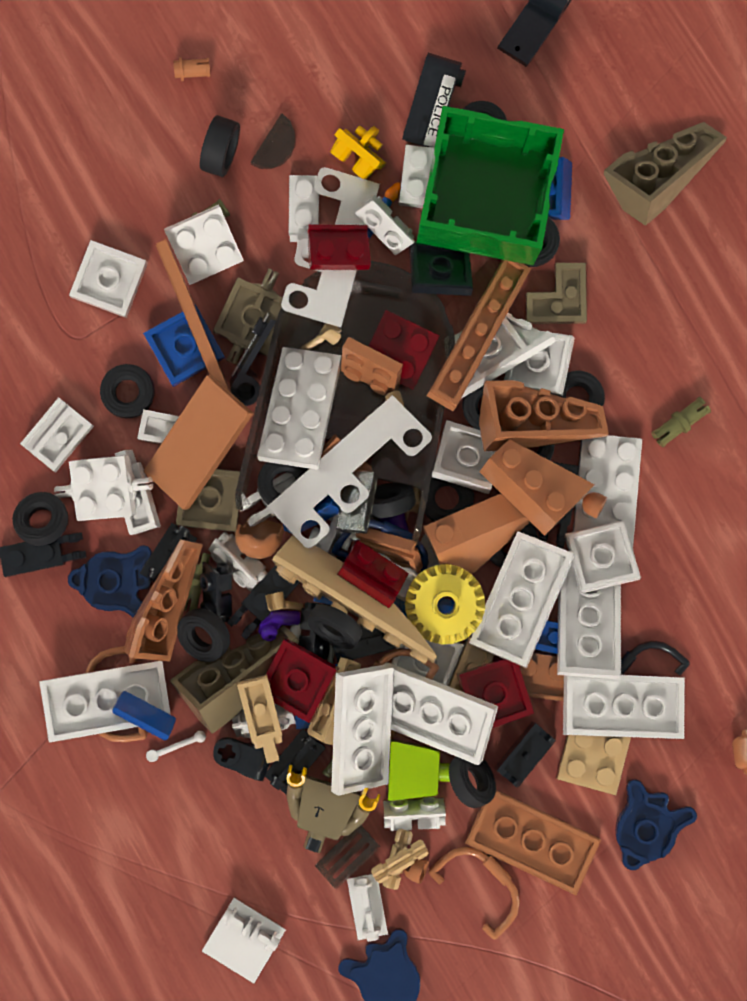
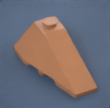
M515 380L486 381L483 388L479 420L484 451H497L509 439L525 448L607 436L609 432L604 408L601 405L574 397H568L567 399L550 394V390L543 388L540 390L524 386V383Z
M499 494L424 526L423 530L439 565L450 564L459 566L472 574L516 535L517 531L520 532L529 524L530 521L506 497Z
M181 539L131 621L124 647L128 657L170 662L178 634L177 626L184 613L203 544Z

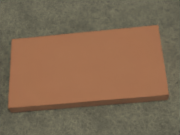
M206 375L144 469V473L151 477L183 510L190 509L254 413L213 376Z
M496 790L491 802L480 807L465 840V844L576 896L601 842L600 838Z

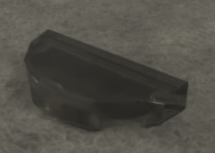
M280 115L251 160L252 166L260 169H274L283 165L292 156L296 146L295 131L291 121L286 116Z

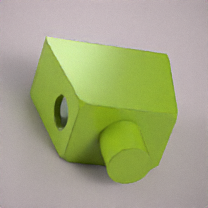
M391 739L388 801L438 795V781L450 782V763H439L440 751L438 749Z

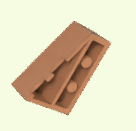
M510 439L487 460L479 471L544 536L595 485Z

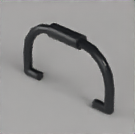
M649 641L639 644L633 650L627 651L621 658V675H624L637 659L636 656L639 653L651 648L661 649L681 664L674 671L679 676L687 669L690 662L668 644Z

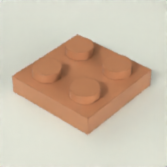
M348 337L342 348L341 371L344 372V375L353 381H362L370 385L371 389L380 395H386L398 390L403 364Z

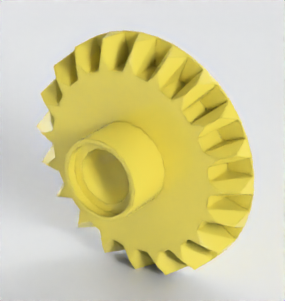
M435 565L419 573L411 582L405 598V611L408 620L417 628L424 639L441 645L455 644L467 639L482 622L485 611V596L480 583L470 572L455 565ZM444 596H449L454 601V607L449 613H441L438 610V601Z

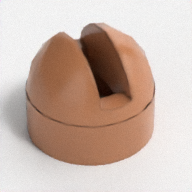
M595 492L587 494L582 502L584 511L597 519L608 497Z
M417 858L410 868L404 869V873L411 881L421 884L427 873L429 861L423 858L418 860Z

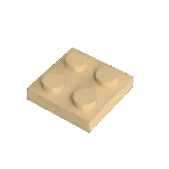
M567 735L556 779L616 795L631 737Z

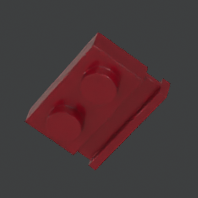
M308 224L310 270H369L371 258L369 237L367 235L368 225Z
M359 540L353 545L337 573L338 576L387 608H390L395 602L396 596L409 574Z

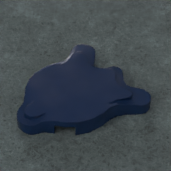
M143 545L129 553L121 554L112 551L95 554L86 564L69 573L68 584L71 588L78 590L92 607L104 611L121 610L134 618L143 602L138 597V592L143 589H149L152 585L151 580L139 573L153 552L150 547Z
M632 779L626 784L627 803L617 819L615 835L622 852V864L629 870H637L643 864L664 858L669 854L675 845L678 833L681 829L696 821L697 813L689 806L669 810L667 808L669 796L666 793H648L642 782Z
M399 928L392 931L386 943L367 944L365 950L368 959L362 962L345 958L339 963V973L358 985L364 1001H416L420 992L419 972L407 954L406 945L408 937L403 929Z

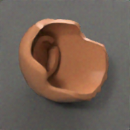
M248 519L243 526L238 524L235 532V542L239 550L250 558L265 559L270 557L277 551L282 542L283 524L264 520L250 527L247 522Z

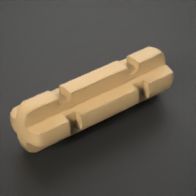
M404 829L396 831L394 838L396 844L392 846L390 857L411 844L413 836L411 831ZM403 871L394 876L393 874L389 875V879L383 882V886L397 890L401 881L400 874Z
M418 840L410 845L411 848H404L386 859V863H380L373 867L371 872L375 880L379 884L389 879V875L393 874L394 876L414 864V860L417 858L421 860L426 857L429 851L424 842Z

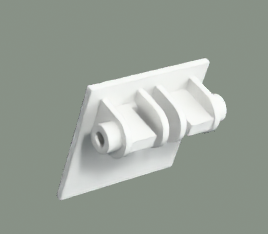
M233 898L202 952L252 983H255L272 952L277 948L286 929L236 898Z

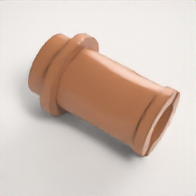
M179 57V60H173L175 79L181 78V81H184V78L210 77L209 58L182 60V57Z

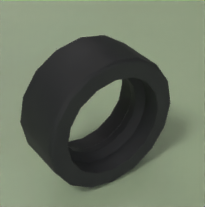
M218 115L213 118L206 132L201 150L200 169L202 171L224 177L227 174L239 140L240 124L237 121Z

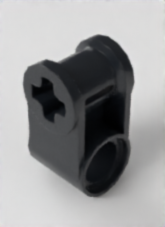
M231 737L221 738L214 746L213 757L217 764L237 771L239 774L251 779L264 781L270 763L266 761L263 747L255 749L254 744L245 743ZM227 744L232 745V751L236 754L235 756L229 755L227 760L223 759L222 752L218 751V749L225 748Z

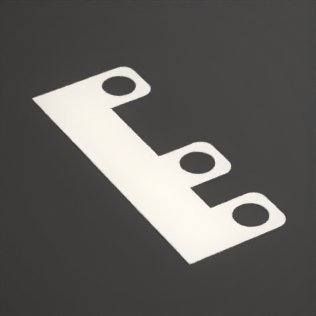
M324 167L318 172L314 188L318 194L341 201L335 225H365L356 216L355 212L366 205L365 201L372 194L377 196L380 184ZM324 176H336L340 180V188L334 192L325 190L321 184ZM303 238L298 243L294 260L297 265L309 268V263L301 255L302 249L308 246V238ZM315 270L322 272L317 290L295 283H290L286 286L281 303L285 311L341 327L357 270ZM302 291L307 295L308 303L304 308L297 309L290 305L289 295L292 292Z
M392 395L320 459L318 470L309 469L267 507L304 547L311 548L329 532V525L313 509L321 500L329 495L343 511H354L368 498L369 491L352 473L390 439L407 455L414 456L430 443L432 439L431 433ZM409 429H417L423 435V440L417 447H408L403 441V436ZM347 485H354L360 491L359 499L352 504L343 502L340 497L341 490ZM308 520H314L320 525V533L313 539H307L301 534V526Z

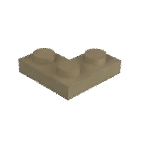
M556 263L555 292L526 293V321L531 324H585L587 322L586 263Z

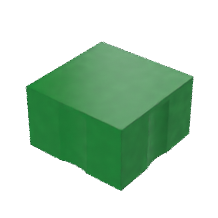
M442 106L416 243L534 265L543 246L550 208V187L557 171L564 129L526 121H505L484 113Z

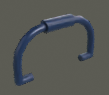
M372 519L353 523L342 532L332 548L334 555L346 559L349 553L341 550L346 539L358 529L373 527L380 529L381 532L416 541L415 547L421 555L423 564L420 573L427 569L429 565L428 552L422 542L416 539L412 532L388 521L380 522Z

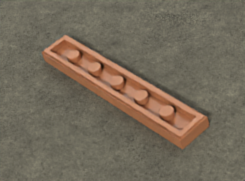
M166 239L156 243L157 250L208 373L230 391L172 249Z
M501 260L426 396L454 411L532 268L523 263Z

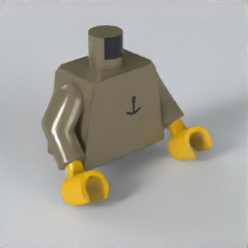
M289 765L286 777L288 782L286 798L291 817L298 821L297 827L308 831L303 846L307 850L321 853L326 837L338 840L340 836L350 835L365 822L369 813L378 804L380 794L375 799H370L366 796L368 788H364L362 794L360 792H352L338 796L331 792L332 783L306 775V767H303L301 774H295L292 771L293 765Z

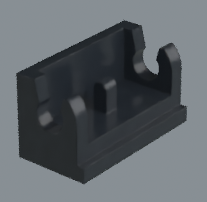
M532 721L494 768L518 788L556 740Z

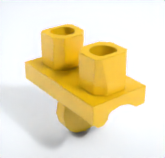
M358 126L355 133L362 138L361 140L347 129L342 130L339 128L334 134L338 139L330 151L335 157L345 162L352 151H354L360 158L352 170L362 179L368 178L376 169L381 170L387 162L368 147L370 145L376 151L382 147L383 144L376 139L379 133L378 128L373 126L366 131L362 126Z

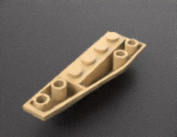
M292 535L273 557L272 561L277 566L275 571L283 579L292 584H295L296 580L303 584L302 587L305 589V592L318 600L324 596L333 602L331 604L332 607L346 614L350 612L359 618L357 623L365 629L373 632L374 628L385 633L383 639L393 646L399 648L403 644L412 650L409 655L421 663L425 664L427 660L434 663L437 659V655L417 628L394 603L390 608H387L338 576L337 573L341 569L343 562L317 546L306 548Z

